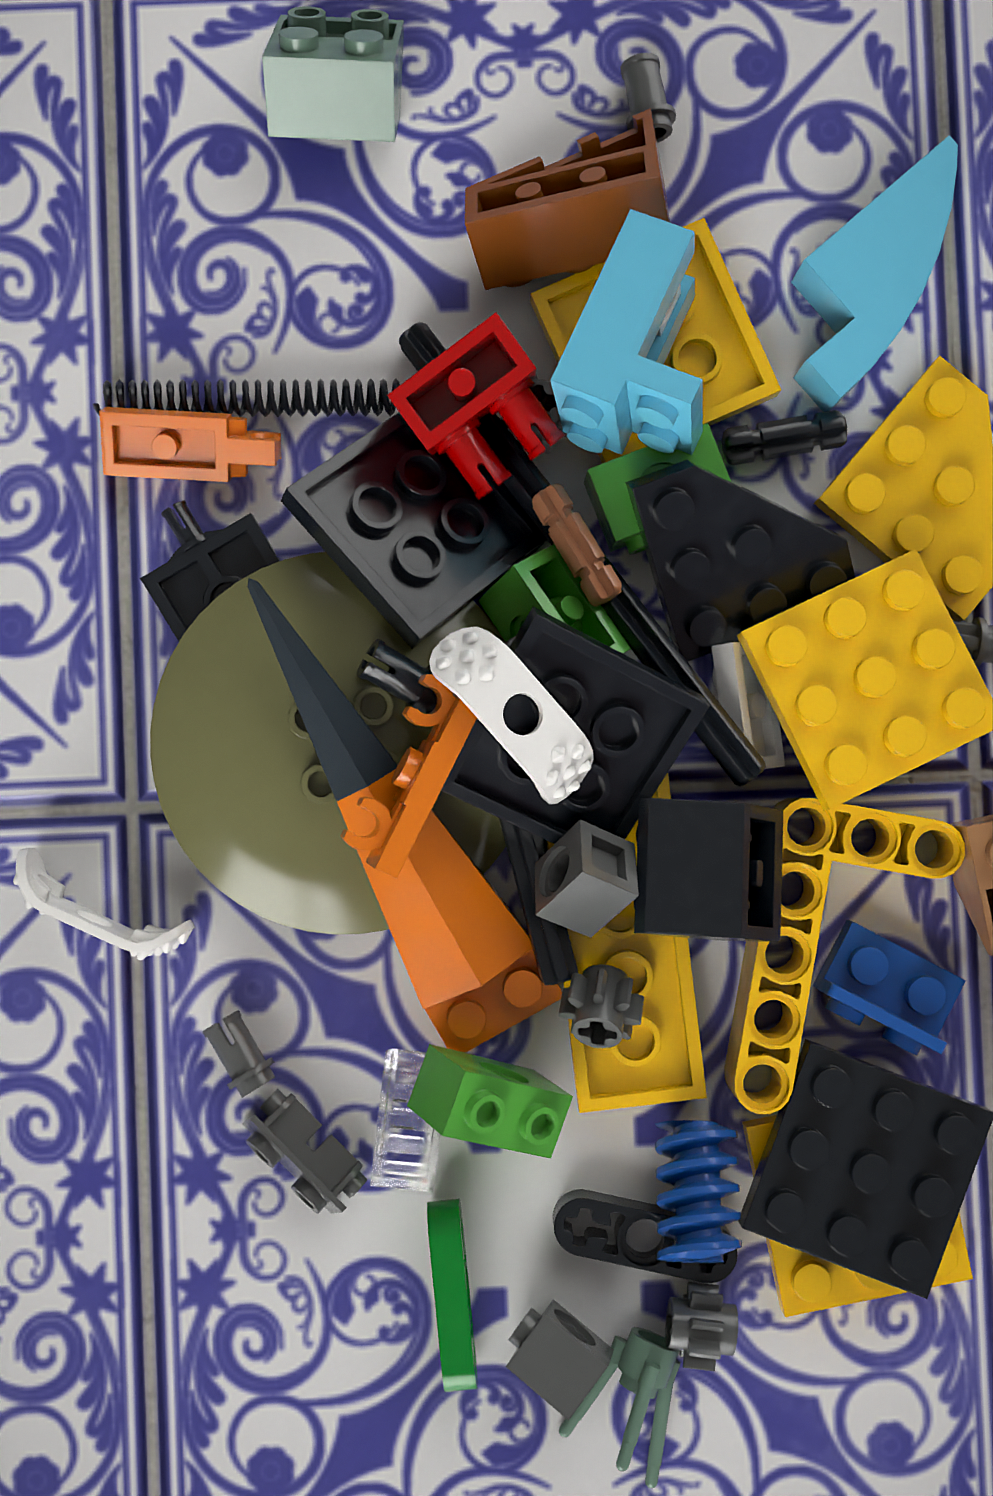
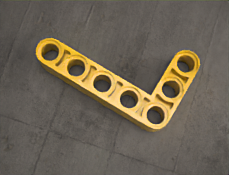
M787 798L778 802L773 807V809L783 810L782 877L789 872H796L803 881L804 891L796 903L790 906H783L781 904V936H788L793 944V954L785 965L779 968H770L765 959V951L770 942L746 941L724 1066V1077L730 1091L747 1110L756 1114H772L781 1110L792 1094L832 861L931 879L945 878L954 874L962 865L965 857V842L960 832L953 825L940 820L844 803L823 811L816 798ZM803 808L811 814L814 821V830L807 841L797 844L789 836L787 823L794 811ZM867 820L873 825L876 832V840L874 846L867 853L860 855L851 843V834L853 828L860 821ZM929 831L937 841L938 851L930 863L923 865L918 861L915 854V845L918 838L923 833ZM768 1000L780 1001L782 1006L780 1022L769 1030L757 1029L754 1024V1015L757 1008ZM756 1065H768L771 1067L772 1078L765 1089L759 1092L744 1090V1077L752 1067Z

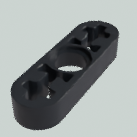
M576 1189L564 1194L554 1207L553 1226L555 1237L564 1250L576 1256L701 1283H716L725 1279L733 1271L737 1262V1249L723 1254V1261L726 1262L684 1263L657 1260V1252L675 1243V1240L662 1236L659 1244L650 1251L639 1252L632 1249L626 1242V1234L634 1222L647 1219L658 1224L662 1220L675 1216V1213L662 1209L656 1204L585 1189ZM580 1208L590 1209L593 1222L611 1226L610 1214H619L614 1227L616 1244H607L608 1235L606 1229L587 1227L584 1231V1236L573 1235L572 1224L565 1221L566 1217L577 1218ZM725 1225L722 1226V1232L731 1236L728 1228Z

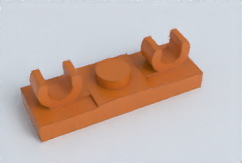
M432 674L421 675L418 683L430 688L436 694L437 705L435 709L428 714H424L416 708L407 706L402 713L414 725L423 727L433 726L427 740L422 741L419 749L416 750L410 746L398 763L391 783L399 788L393 798L396 802L390 814L381 802L369 797H360L357 805L372 812L375 816L376 826L369 835L358 836L352 831L344 829L340 835L344 842L356 850H371L366 863L397 879L477 719L461 699Z

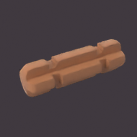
M555 483L538 492L532 498L533 509L543 526H550L548 529L550 532L549 536L574 578L581 577L580 588L589 603L596 607L615 598L621 592V581L611 565H604L605 555L580 513L572 512L574 509L572 505L574 503L564 487L559 483Z

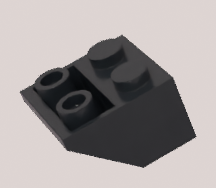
M639 798L638 826L636 830V868L639 896L634 900V933L721 941L780 942L783 810L738 802Z

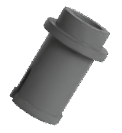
M653 53L636 54L626 59L620 66L630 115L626 120V127L628 131L635 128L632 116L651 108L657 143L671 135L673 131L672 124L676 120V112L672 105L667 104L660 75L659 57Z
M237 1010L222 1019L235 1040L233 1045L217 1022L205 1029L203 1034L210 1041L232 1082L227 1084L228 1088L231 1090L236 1087L243 1098L275 1078L270 1068V1065L275 1062L272 1057L267 1060L264 1058L242 1020L240 1011Z

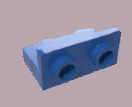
M846 920L813 987L830 996L825 1008L846 1020L860 1026L866 1015L887 1026L881 1037L917 1056L922 1045L942 1055L947 1042L938 1038V1035L966 980L861 925Z

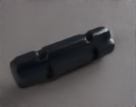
M832 410L815 413L813 420L809 421L807 420V415L757 423L755 430L750 431L748 425L727 428L722 434V450L728 464L734 466L752 463L757 455H761L763 461L811 453L814 446L820 445L821 451L840 448L847 442V423L845 416L840 411Z

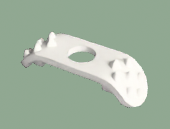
M479 627L462 628L450 633L441 640L433 649L429 660L432 674L461 699L534 782L541 797L549 804H557L573 791L578 790L580 783L592 768L591 764L594 758L590 742L576 723L513 651L492 633ZM516 694L530 697L536 703L539 710L538 724L527 735L513 733L504 722V706L509 698Z
M26 848L18 852L16 874L13 882L19 886L25 898L26 909L34 907L39 910L41 915L47 914L112 945L130 951L131 956L135 957L137 955L138 960H143L146 956L153 954L158 957L163 952L169 953L171 949L175 950L180 943H186L192 930L196 928L190 919L173 929H163L149 924L144 930H133L63 897L65 886L47 874L41 855L36 848Z

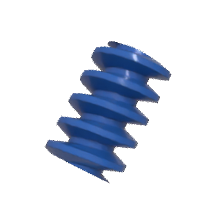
M672 1120L655 1123L658 1128L673 1133L657 1140L655 1143L656 1152L674 1160L659 1166L656 1169V1178L659 1181L675 1186V1188L660 1193L656 1197V1204L660 1208L675 1213V1216L662 1220L657 1224V1232L676 1241V1244L659 1250L657 1252V1260L684 1263L726 1262L723 1261V1254L741 1248L742 1240L723 1233L722 1226L740 1220L741 1212L721 1205V1198L740 1192V1185L720 1178V1171L738 1165L739 1158L719 1151V1144L738 1138L737 1131L711 1121Z

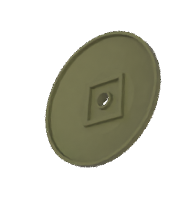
M326 552L309 553L261 568L236 582L213 600L183 634L170 656L161 677L153 706L150 728V757L153 779L160 806L171 831L185 854L217 889L237 904L263 918L307 932L339 935L384 931L389 929L359 854L356 849L344 842L340 836L344 829L348 830L253 602L247 587L248 578L256 580L261 584L397 764L410 746L416 750L419 749L422 741L427 740L433 726L423 727L410 723L402 714L406 702L368 680L357 677V671L362 659L375 664L385 671L389 670L386 664L366 654L376 639H381L387 646L426 668L430 665L429 660L432 651L439 642L450 633L462 628L479 627L489 631L503 643L506 641L488 615L472 601L411 649ZM441 790L432 807L433 811L481 873L484 874L506 847L499 818Z

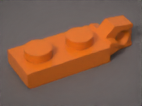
M104 407L99 411L103 475L229 482L232 477H247L248 465L276 466L277 461L282 458L281 433L256 430L247 431V418L232 417V414L119 407Z

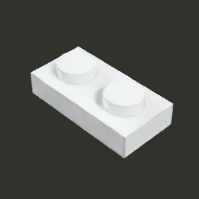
M740 642L712 646L714 662L713 683L718 694L719 703L763 758L766 764L765 769L785 766L780 722Z

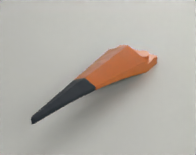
M248 578L247 587L347 828L358 836L369 835L376 826L375 816L372 812L358 806L357 802L360 797L375 799L381 802L390 814L396 802L393 798L399 788L391 783L398 764L261 584L256 580ZM431 809L397 879L374 869L366 863L371 850H357L420 1004L427 1012L448 1049L466 1053L561 1000L562 989L559 984L544 985L541 981L528 931L433 809Z

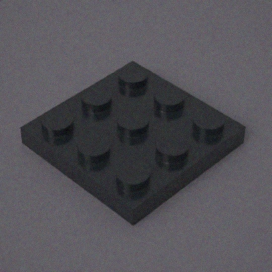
M399 412L287 487L281 499L283 505L411 649L495 584L513 565L526 559L539 549L547 540L504 483L498 486L486 468L480 465L478 469L493 491L478 500L475 496L476 493L447 453L439 455L436 452L434 455H431Z
M532 607L509 648L585 734L593 749L594 760L591 764L592 768L580 783L578 790L573 791L557 804H549L541 797L534 782L477 718L441 790L553 844L565 835L579 820L626 839L638 820L639 798H652L710 707V704L703 695L551 615ZM513 695L504 706V722L515 734H529L535 729L539 721V710L536 703L526 695Z
M805 1039L798 1057L792 1094L786 1105L778 1111L743 1205L741 1219L738 1222L742 1229L927 1299L992 1124L993 1111Z

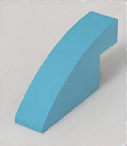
M950 135L805 258L791 281L836 333L806 359L793 377L823 412L830 411L873 367L901 331L924 291L939 255L952 208L958 144Z

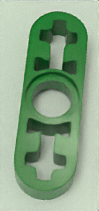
M460 1198L427 1202L428 1238L444 1391L453 1392L478 1389L475 1339Z

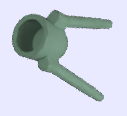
M633 1327L627 1340L620 1336L614 1337L611 1345L614 1351L609 1366L569 1421L565 1418L559 1427V1434L566 1438L572 1433L616 1369L619 1368L622 1372L619 1380L620 1384L636 1394L616 1461V1467L619 1471H626L630 1465L649 1401L654 1399L657 1394L645 1477L646 1486L652 1489L658 1483L673 1383L681 1362L676 1359L679 1350L667 1348L665 1337L650 1330Z

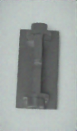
M277 1089L259 1107L267 1115L263 1122L256 1115H253L242 1123L251 1133L246 1140L247 1145L268 1166L273 1168L280 1162L297 1179L291 1186V1189L311 1210L319 1214L325 1207L330 1213H342L347 1207L337 1196L343 1191L351 1198L362 1188L367 1181V1178L360 1172L363 1164L359 1160L357 1161L332 1134L313 1151L306 1142L322 1124L292 1093L286 1097Z

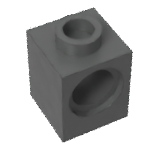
M579 820L535 863L536 916L590 938L639 896L635 844L582 820Z
M553 1299L542 1315L531 1308L508 1340L517 1349L506 1365V1368L569 1421L609 1366L614 1349Z

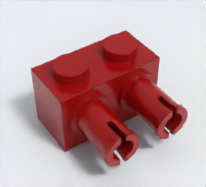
M497 312L387 395L431 455H434L436 452L439 455L447 453L476 493L475 496L478 500L493 491L479 471L478 467L480 465L486 468L498 486L512 476L510 470L505 468L477 429L482 424L480 419L489 412L492 415L497 413L501 415L528 453L527 456L531 461L544 453L546 449L531 429L532 426L537 427L550 447L565 436L564 432L557 427L530 389L535 384L533 379L536 378L537 368Z

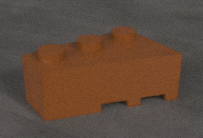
M651 108L632 116L635 128L601 143L596 132L577 140L578 153L544 167L543 160L538 156L465 188V227L485 290L502 286L519 287L536 278L562 272L580 273L596 264L605 263L630 209L670 223L665 183Z

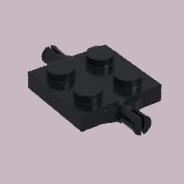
M185 500L173 504L185 524V528L175 511L170 507L161 513L181 544V547L175 551L167 563L140 579L178 642L198 615L220 594L259 569L281 561L253 514L249 513L224 529L203 533L186 505Z

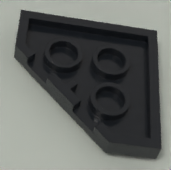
M689 460L681 461L625 482L672 642L687 661L712 653V646L739 642L737 635L741 631L855 578L848 542L841 535L818 523L815 524L755 492L719 477L710 470Z

